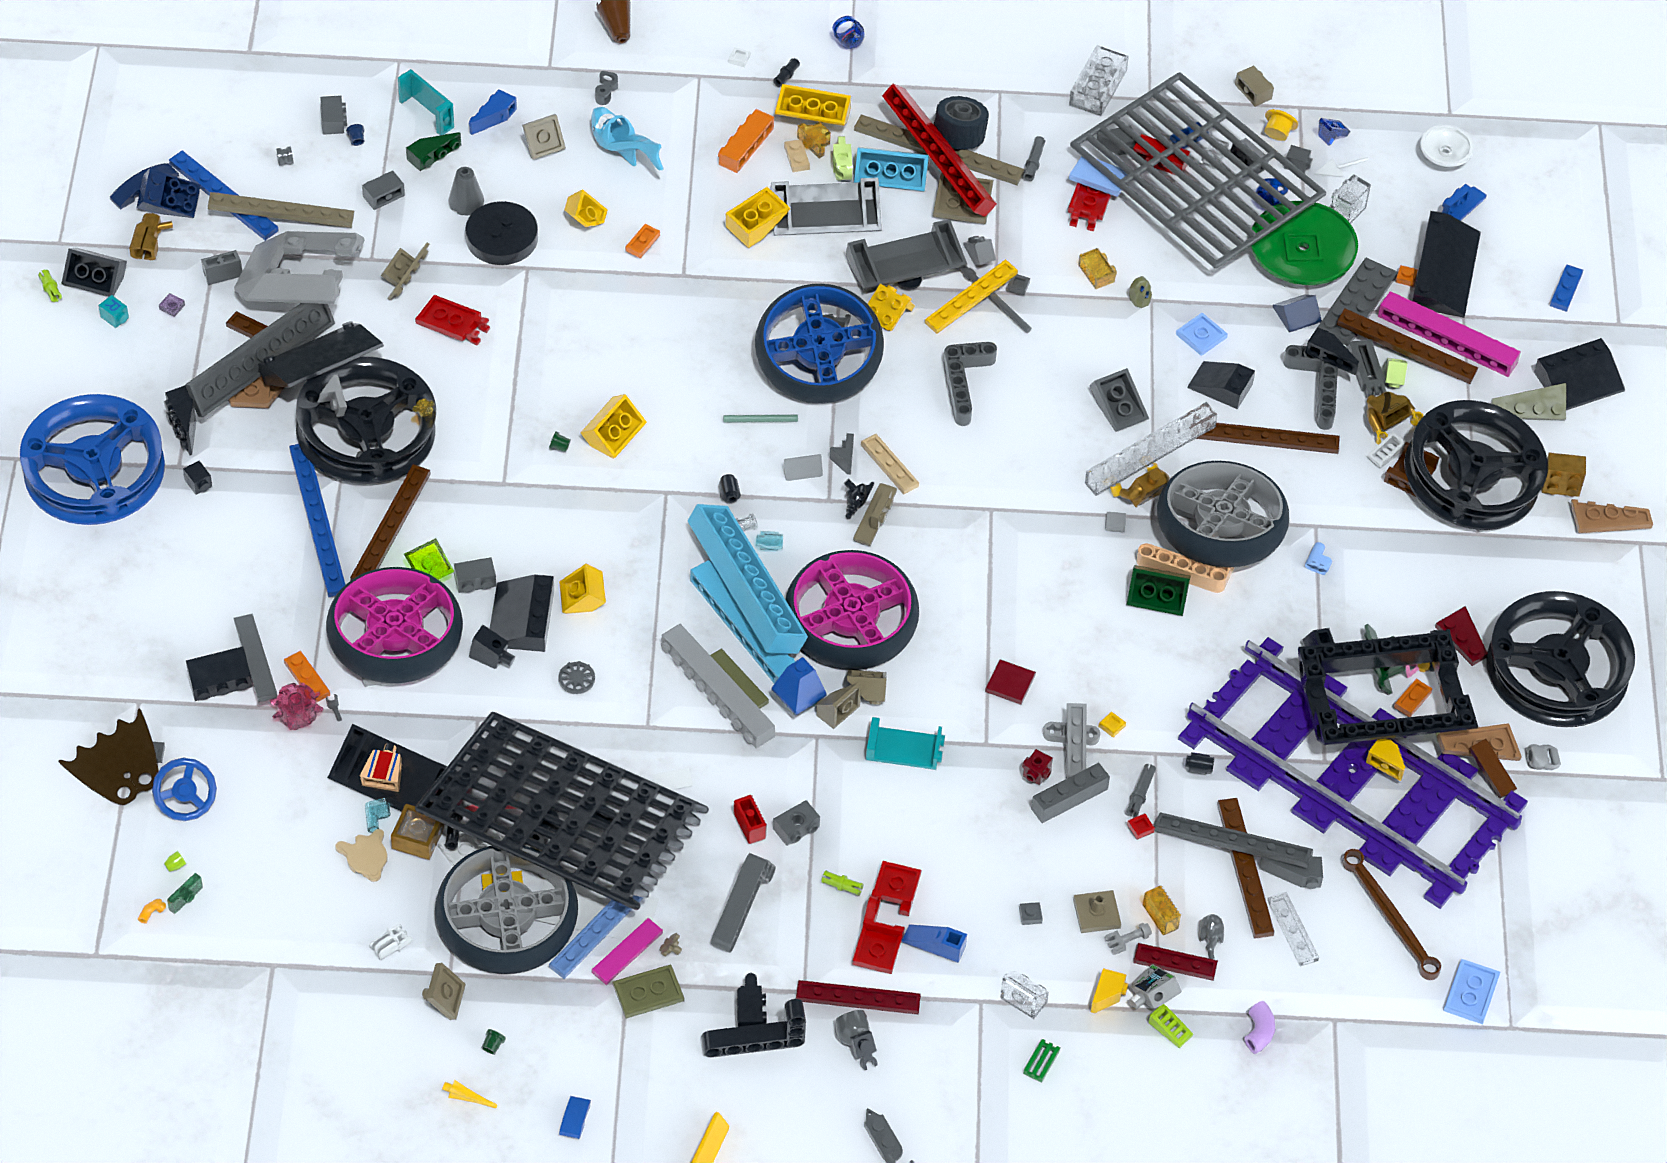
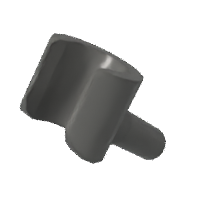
M334 694V700H329L328 696H326L327 707L334 711L337 721H341L342 718L338 710V696Z

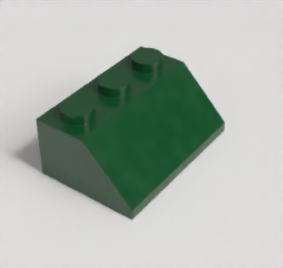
M1134 565L1126 605L1183 616L1191 576Z

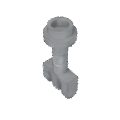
M1148 923L1139 924V929L1120 936L1118 931L1107 934L1104 938L1109 942V947L1113 948L1111 950L1112 953L1116 955L1126 951L1125 943L1141 936L1147 939L1152 934Z

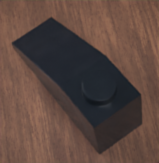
M1317 327L1308 340L1306 354L1356 375L1359 364L1356 357L1334 334Z

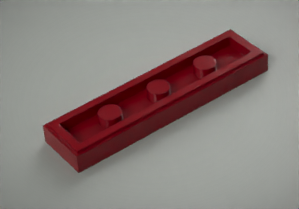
M1138 943L1134 963L1148 967L1153 964L1162 970L1214 981L1218 960Z

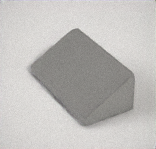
M821 454L784 459L786 481L821 477L823 475Z

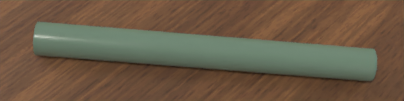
M798 414L723 415L724 423L798 422Z

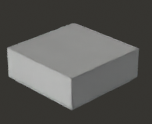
M1107 512L1106 531L1125 532L1126 513Z

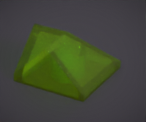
M436 538L404 553L412 569L428 573L438 580L454 572Z

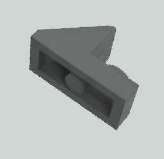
M852 433L846 434V441L842 440V447H830V459L849 475H851L854 434Z

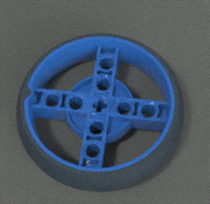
M815 283L793 288L780 295L769 305L763 313L756 330L755 350L763 373L778 390L799 401L824 404L846 399L860 391L870 382L882 360L884 337L876 314L861 297L840 286ZM820 304L843 309L856 317L862 324L841 328L837 322L823 317ZM802 307L805 321L797 327L794 335L769 340L774 325L790 311ZM870 347L869 354L863 365L851 375L837 380L835 365L842 359L847 350ZM798 359L804 366L816 369L819 383L795 378L779 367L776 362ZM824 374H829V375H831V376L825 377V376H823V375H824Z

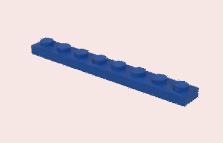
M183 150L169 159V164L187 179L201 184L200 189L210 196V192L238 195ZM230 212L265 241L279 231L278 226L267 217Z

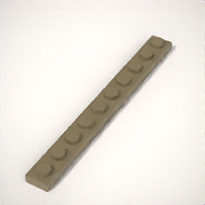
M862 114L854 126V131L927 154L907 129ZM953 148L972 171L1017 186L1023 177V168L969 150Z

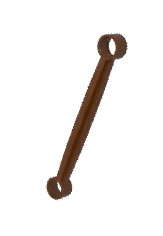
M1358 849L1347 850L1343 858L1344 868L1356 873L1382 914L1421 964L1419 969L1420 975L1426 980L1438 978L1441 962L1435 957L1428 956L1402 915L1363 865V853ZM1356 857L1360 863L1351 864L1347 861V858ZM1427 964L1433 965L1437 968V971L1428 972L1423 966Z

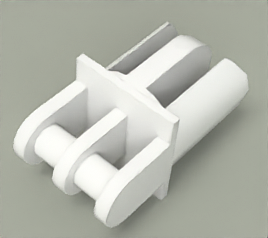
M397 924L391 929L387 928V933L372 941L369 946L375 950V953L382 960L396 950L400 953L402 948L412 942V937L407 936V931L402 930L401 924Z

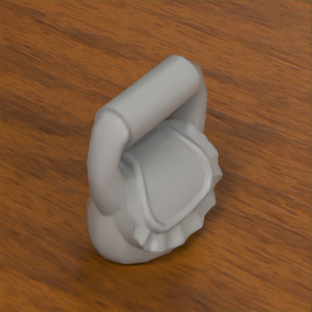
M1531 744L1527 747V760L1531 767L1536 770H1542L1543 768L1554 770L1560 767L1561 762L1558 750L1554 746ZM1547 750H1550L1553 764L1549 763Z

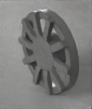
M581 661L568 662L560 669L558 676L559 684L569 693L581 694L587 692L595 683V672L589 664ZM586 676H592V680H590V679H588V678H585V677H586ZM565 679H569V681L566 682L565 684H564L563 681H562V680H565ZM584 681L588 682L589 685L585 687ZM569 684H571V685H573V689H572V688H569V687H567V686H568Z

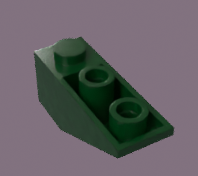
M456 132L421 138L406 147L407 160L419 171H422L439 159L444 158L450 152L457 150L462 145L461 133Z

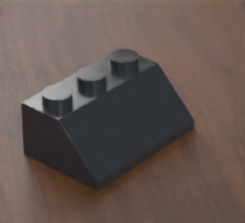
M68 248L61 284L109 297L111 295L114 296L124 279L127 261L80 248Z
M244 646L186 660L188 679L194 701L206 700L211 697L226 695L252 687Z

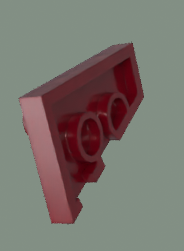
M1466 606L1436 623L1435 628L1437 630L1450 629L1455 649L1471 666L1487 658L1488 652Z

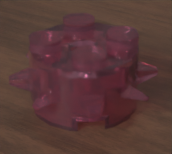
M291 683L282 686L277 698L270 700V703L277 707V712L272 717L279 718L290 730H298L308 726L316 720L317 713L323 711V707L316 703V698L321 693H314L313 689L305 683L300 685Z

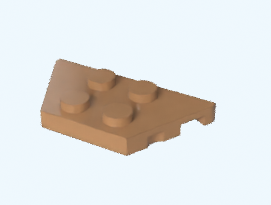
M260 376L228 399L231 407L269 408L285 387L265 385L262 376Z

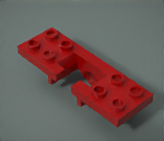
M882 861L875 888L868 900L863 928L852 965L892 974L905 927L876 922L882 900L900 904L899 914L909 916L922 870Z

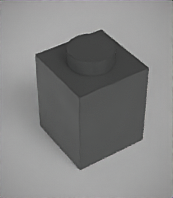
M1291 145L1286 159L1305 173L1306 169H1310L1313 158H1310L1312 150Z

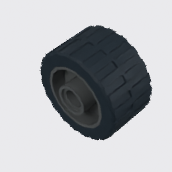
M951 96L937 104L934 126L952 148L958 150L974 149L984 142L989 111L981 102L970 97Z

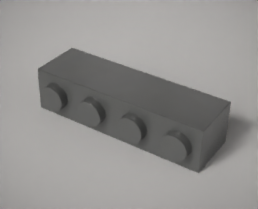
M1097 763L1034 795L1031 810L1041 823H1044L1108 790L1110 776L1101 764Z

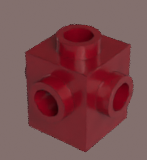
M1035 749L1030 758L1026 757L1022 764V768H1024L1023 777L1030 782L1040 785L1044 779L1047 780L1052 772L1053 757Z

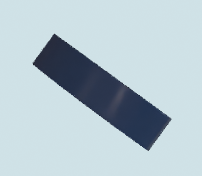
M169 163L151 166L138 172L121 184L112 193L110 200L120 210L135 202L134 196L140 193L143 175L149 169L178 177L179 173Z

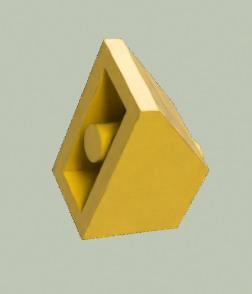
M1377 739L1368 752L1366 763L1401 781L1405 765L1398 745L1390 739Z
M1103 968L1092 1001V1013H1097L1120 1002L1121 996L1126 995L1129 983H1125L1126 974Z

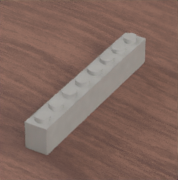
M681 623L662 634L661 647L663 651L671 655L674 663L682 667L686 676L694 680L698 689L701 692H705L713 705H717L721 714L725 718L728 717L733 727L744 735L745 740L749 744L758 748L775 737V725Z

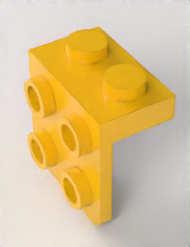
M879 284L868 305L876 314L881 327L892 331L904 311L908 309L912 312L915 305L911 302L912 298L904 293L899 295L892 286L888 285L886 287Z

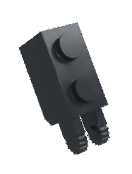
M754 973L746 974L745 986H740L737 989L738 1027L767 1023V1011L762 1009V1006H766V993H762V985L757 986V975Z

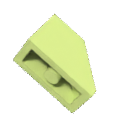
M1387 358L1385 382L1389 383L1390 387L1399 388L1400 385H1404L1408 364L1406 360Z

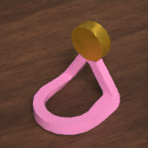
M1430 663L1411 664V666L1415 667L1411 671L1410 666L1406 665L1407 678L1411 677L1418 670L1420 672L1428 671Z

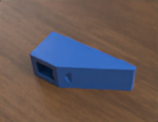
M498 89L495 94L490 96L488 102L480 107L479 112L470 118V134H476L507 121L517 110L516 97Z
M909 924L902 942L959 963L966 948L967 934L950 927Z

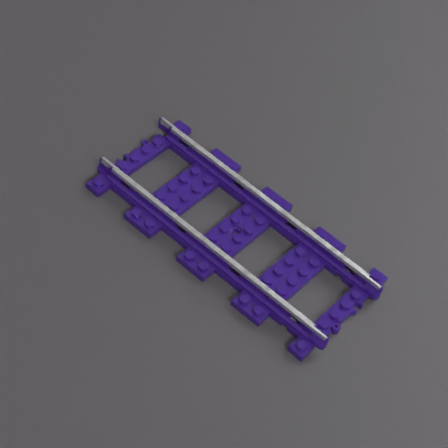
M1267 637L1258 646L1248 640L1245 651L1258 658L1256 664L1247 659L1240 667V671L1236 669L1231 670L1227 683L1218 692H1213L1212 698L1216 700L1215 702L1207 699L1204 708L1192 702L1187 713V718L1191 722L1180 733L1178 740L1195 750L1204 738L1209 739L1235 756L1227 766V772L1258 792L1269 779L1300 798L1292 808L1291 813L1324 834L1336 821L1364 839L1366 842L1359 849L1364 855V860L1391 877L1401 864L1413 872L1419 871L1422 873V878L1433 884L1425 893L1424 899L1437 908L1441 909L1453 895L1454 891L1458 894H1463L1468 884L1465 879L1468 877L1469 872L1476 874L1479 870V862L1489 850H1495L1496 844L1492 840L1501 842L1502 835L1508 827L1516 830L1521 825L1522 815L1520 813L1527 806L1528 800L1512 790L1504 800L1498 798L1472 781L1478 769L1456 755L1441 753L1438 758H1435L1406 739L1408 736L1386 738L1398 745L1404 765L1420 775L1421 778L1388 817L1380 823L1351 804L1379 771V769L1366 763L1368 752L1377 740L1350 742L1316 781L1285 762L1314 729L1299 671L1277 658L1283 652L1284 647L1276 641ZM1326 674L1324 687L1330 709H1335L1338 724L1397 719L1382 708H1379L1370 717L1343 700L1341 697L1347 692L1348 687ZM1262 675L1291 693V695L1255 736L1250 739L1221 719ZM1349 769H1353L1355 772L1351 773ZM1481 796L1482 798L1485 799L1486 802H1484L1483 800L1479 799L1478 797ZM1455 799H1458L1469 807L1473 805L1477 808L1476 811L1488 819L1451 864L1447 866L1419 848L1417 844ZM1426 861V862L1429 863L1430 866H1431L1432 868H1434L1435 870L1431 869L1430 867H1428L1427 865H1425L1423 862Z

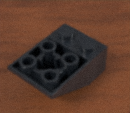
M184 385L165 392L166 400L164 405L168 411L165 413L168 422L173 423V431L176 437H180L182 449H186L190 456L193 453L197 421L193 399L189 396Z

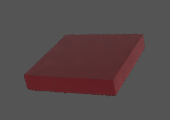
M1000 659L986 686L985 692L1022 705L1036 676V672Z

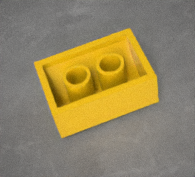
M622 394L613 396L580 433L592 448L614 459L647 421L627 395Z

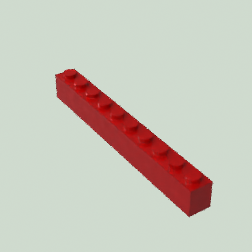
M892 83L882 95L884 100L972 211L986 217L997 203L907 90Z

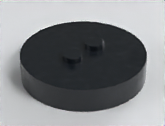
M497 201L485 204L477 208L466 222L465 232L468 249L476 258L493 265L514 264L527 258L537 246V221L527 208L517 203Z

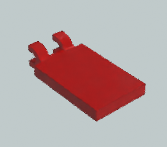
M1077 183L1068 207V213H1072L1069 226L1077 227L1079 217L1088 219L1087 230L1094 231L1097 219L1103 220L1111 194Z
M437 295L432 296L415 318L416 324L460 341H464L467 338L474 345H478L481 342V338L478 337L480 331L475 330L477 327L484 333L490 330V326L487 325L489 319L482 317L481 312Z

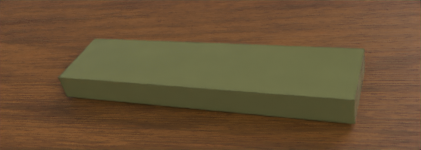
M722 648L710 655L759 709L769 703L766 695Z

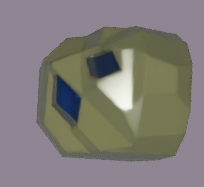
M1144 276L1136 278L1130 286L1129 296L1135 307L1144 308L1149 306L1151 302V285Z

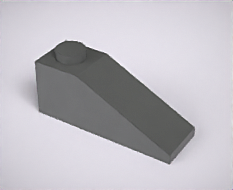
M1312 856L1307 868L1261 857L1260 870L1299 887H1307L1309 889L1321 888L1323 881L1322 857Z

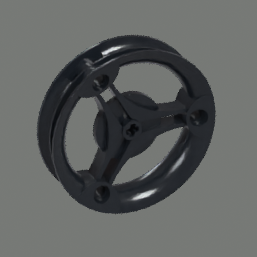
M362 356L308 379L301 388L297 398L296 436L298 444L305 457L316 468L334 478L360 484L391 481L408 474L413 464L419 466L427 458L433 447L436 420V403L433 393L427 383L417 373L395 361L378 357ZM338 374L341 386L363 382L377 383L394 388L392 391L379 397L364 396L345 401L347 408L344 416L336 417L335 410L331 409L330 401L318 402L320 393L333 375ZM405 407L419 411L420 428L415 438L406 447L397 452L383 448L381 440L387 437L393 430L394 416ZM321 418L337 424L340 431L347 438L359 442L364 452L359 457H354L331 449L319 439L312 423ZM375 442L376 448L370 449L369 443Z
M1457 400L1441 404L1422 417L1407 447L1404 470L1409 481L1408 484L1415 496L1435 515L1461 527L1476 530H1495L1519 522L1534 507L1538 494L1547 478L1548 459L1539 437L1527 423L1515 414L1487 402ZM1468 425L1489 430L1508 441L1518 452L1496 451L1485 443L1469 440L1453 426ZM1438 442L1448 453V467L1452 475L1457 479V489L1445 490L1431 476L1424 459L1426 443ZM1519 474L1527 483L1524 491L1518 497L1503 504L1483 505L1474 496L1478 489L1494 486L1505 475ZM1463 485L1472 487L1470 493L1462 490Z
M1545 591L1525 596L1512 603L1503 611L1494 626L1486 658L1487 672L1493 688L1499 697L1514 711L1544 725L1579 727L1603 719L1619 706L1626 694L1629 680L1634 670L1635 648L1632 638L1622 621L1599 602L1575 593ZM1554 616L1572 619L1574 625L1564 634H1549L1540 638L1536 643L1514 642L1510 635L1521 624L1539 617ZM1578 632L1584 634L1580 640L1574 638ZM1590 637L1605 639L1615 657L1616 672L1612 683L1607 689L1592 688L1585 675L1590 665V656L1585 644ZM1514 664L1535 669L1544 679L1561 684L1575 702L1556 701L1537 695L1524 687L1515 678L1508 666Z

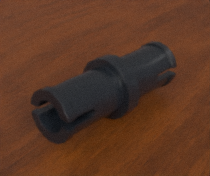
M791 58L788 64L780 69V73L773 79L776 86L782 87V84L791 79L794 74L793 72L800 66L799 60Z

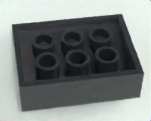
M1602 338L1537 359L1534 373L1544 388L1566 383V410L1625 391L1612 353Z
M534 574L497 582L490 629L508 641L507 649L545 652L554 596V576Z

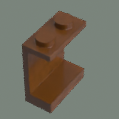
M1405 442L1401 456L1393 468L1389 466L1384 482L1415 496L1408 484L1409 481L1404 470L1405 453L1409 445L1408 442ZM1424 450L1425 463L1432 476L1437 469L1440 457Z

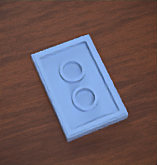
M1082 156L1069 174V179L1116 197L1122 191ZM1098 160L1119 179L1127 175L1119 167Z
M1461 959L1444 1011L1483 1025L1500 971Z

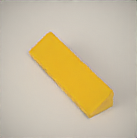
M716 1111L691 1163L714 1162L729 1130L728 1123L719 1112Z

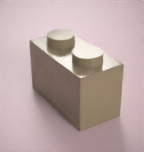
M1254 65L1237 73L1235 85L1254 107L1272 100L1273 84Z

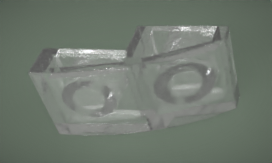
M1214 138L1226 149H1228V142ZM1209 144L1208 149L1206 148L1205 150L1221 163L1224 155ZM1201 159V165L1215 169L1205 159Z

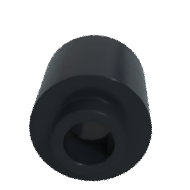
M732 474L723 475L719 482L722 499L725 502L734 503L741 497L738 480Z
M1191 752V756L1187 755L1185 767H1189V772L1212 773L1215 757H1210L1208 754Z

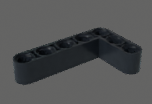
M800 999L787 1001L784 1004V1021L715 1029L704 1032L701 1035L704 1055L706 1057H721L795 1048L803 1045L806 1032L803 1001Z

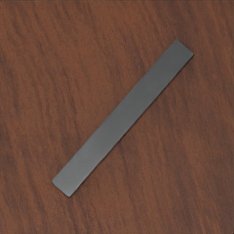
M1162 812L1159 813L1154 824L1155 831L1306 868L1313 855L1312 848Z

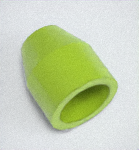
M176 851L167 858L164 865L171 872L180 869L186 865V862L181 854Z

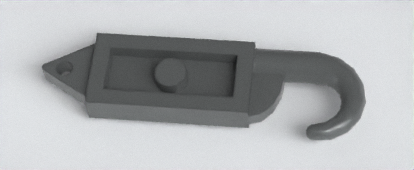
M867 1108L866 1122H864L866 1131L886 1163H896L903 1154L900 1142L884 1115H879Z

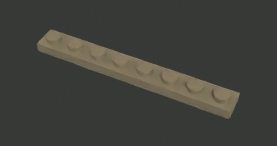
M210 192L208 201L209 210L349 228L353 226L355 212L354 210Z

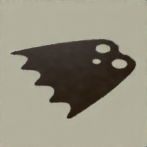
M138 708L136 719L133 722L128 723L118 719L117 727L113 734L106 735L98 732L97 741L93 747L87 748L78 745L74 760H58L68 772L84 785L118 805H127L135 800L136 795L141 791L152 789L154 778L159 771L154 744L140 708ZM125 772H130L129 778L124 777ZM149 773L151 781L148 784H141L139 782L141 774ZM121 787H128L130 794L126 798H120L118 790Z

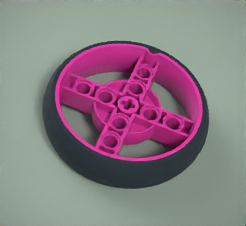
M842 550L814 559L795 576L785 598L808 636L801 649L816 661L838 669H868L891 660L910 642L919 621L918 597L907 575L888 559L866 551ZM843 575L865 576L883 584L868 588L861 584L848 583ZM821 582L828 593L823 608L801 617L799 604L802 597L811 587ZM902 603L905 610L902 623L893 633L884 638L876 626L881 611ZM835 631L845 636H856L861 645L838 644L821 636Z
M406 567L379 568L355 577L336 594L328 610L326 620L328 641L339 661L355 674L380 683H407L422 679L436 672L453 656L460 643L463 630L461 609L450 589L432 575ZM385 594L410 595L405 600L389 599L381 601L376 598V596ZM434 607H438L448 620V627L440 639L423 629V617ZM350 611L366 620V633L353 644L341 631V624ZM409 649L414 653L391 657L379 655L384 650L398 651Z

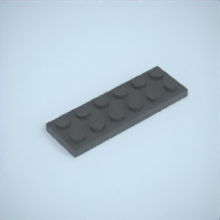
M1366 257L1318 327L1334 334L1342 344L1348 346L1349 342H1352L1357 334L1336 325L1344 308L1369 318L1396 279L1398 272Z

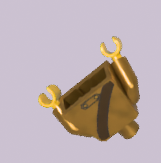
M1388 391L1377 397L1370 395L1367 399V417L1373 432L1377 433L1376 443L1378 445L1381 443L1380 438L1385 440L1388 437V434L1381 431V429L1386 430L1411 415V424L1417 426L1423 417V413L1416 412L1414 410L1416 408L1404 395H1397Z
M1153 463L1152 467H1146L1148 472L1136 478L1128 489L1122 488L1121 483H1117L1113 487L1111 486L1110 489L1113 497L1121 496L1129 499L1135 507H1138L1160 495L1170 477L1166 472L1159 469L1157 463Z

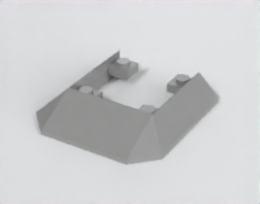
M286 231L255 246L234 289L247 302L334 304L339 295L338 286L343 278L342 270H324L322 275L290 274V269L277 267L284 254H302L304 249L335 250L336 255H354L355 251H360L365 239L357 233Z

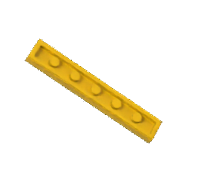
M1005 259L925 319V324L938 334L1017 275L1018 270Z

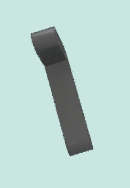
M993 342L948 345L944 350L943 364L954 420L959 426L969 425L972 416V404L964 368L995 364L997 346Z
M1289 345L1285 350L1283 360L1285 367L1294 370L1319 372L1317 426L1320 429L1329 430L1333 426L1336 413L1338 368L1306 354L1307 346Z
M752 853L747 855L713 935L712 946L729 953L734 949L762 880L769 883L775 873L776 866L769 860Z

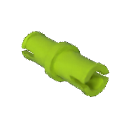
M41 270L43 275L39 272L38 276L43 283L44 291L48 293L52 302H58V298L61 299L62 295L57 288V282L51 277L49 270Z
M827 870L823 873V875L831 879L822 877V883L837 887L839 891L845 890L860 896L862 891L854 887L863 889V883L848 879L845 875L839 876Z

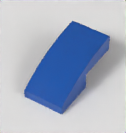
M570 1096L559 1135L580 1139L591 1100Z

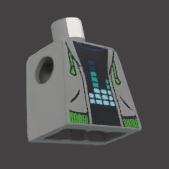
M1152 964L1132 983L1135 995L1129 1001L1135 1009H1138L1143 1004L1155 1009L1182 991L1175 976Z

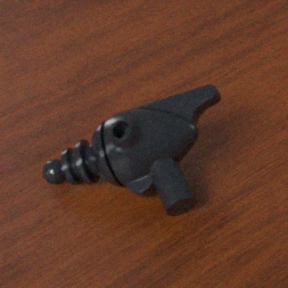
M848 478L843 483L849 489L846 492L849 504L847 505L848 509H846L847 513L845 515L847 519H851L852 515L857 512V508H861L865 504L874 486V482H870L869 485L862 483L856 486Z

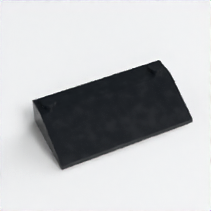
M1430 211L1412 299L1413 302L1437 313L1465 318L1481 235L1479 230L1449 214Z
M349 321L342 324V328L275 357L273 355L265 357L263 362L258 364L265 385L290 388L384 347V344L363 325Z
M352 723L327 778L402 812L405 804L412 806L418 804L447 766ZM388 743L395 745V753L401 755L402 761L399 792L362 786L360 775L372 751H383L385 744ZM448 778L445 784H449L452 779ZM438 790L435 795L439 796L443 791ZM429 802L426 807L430 808L433 803Z

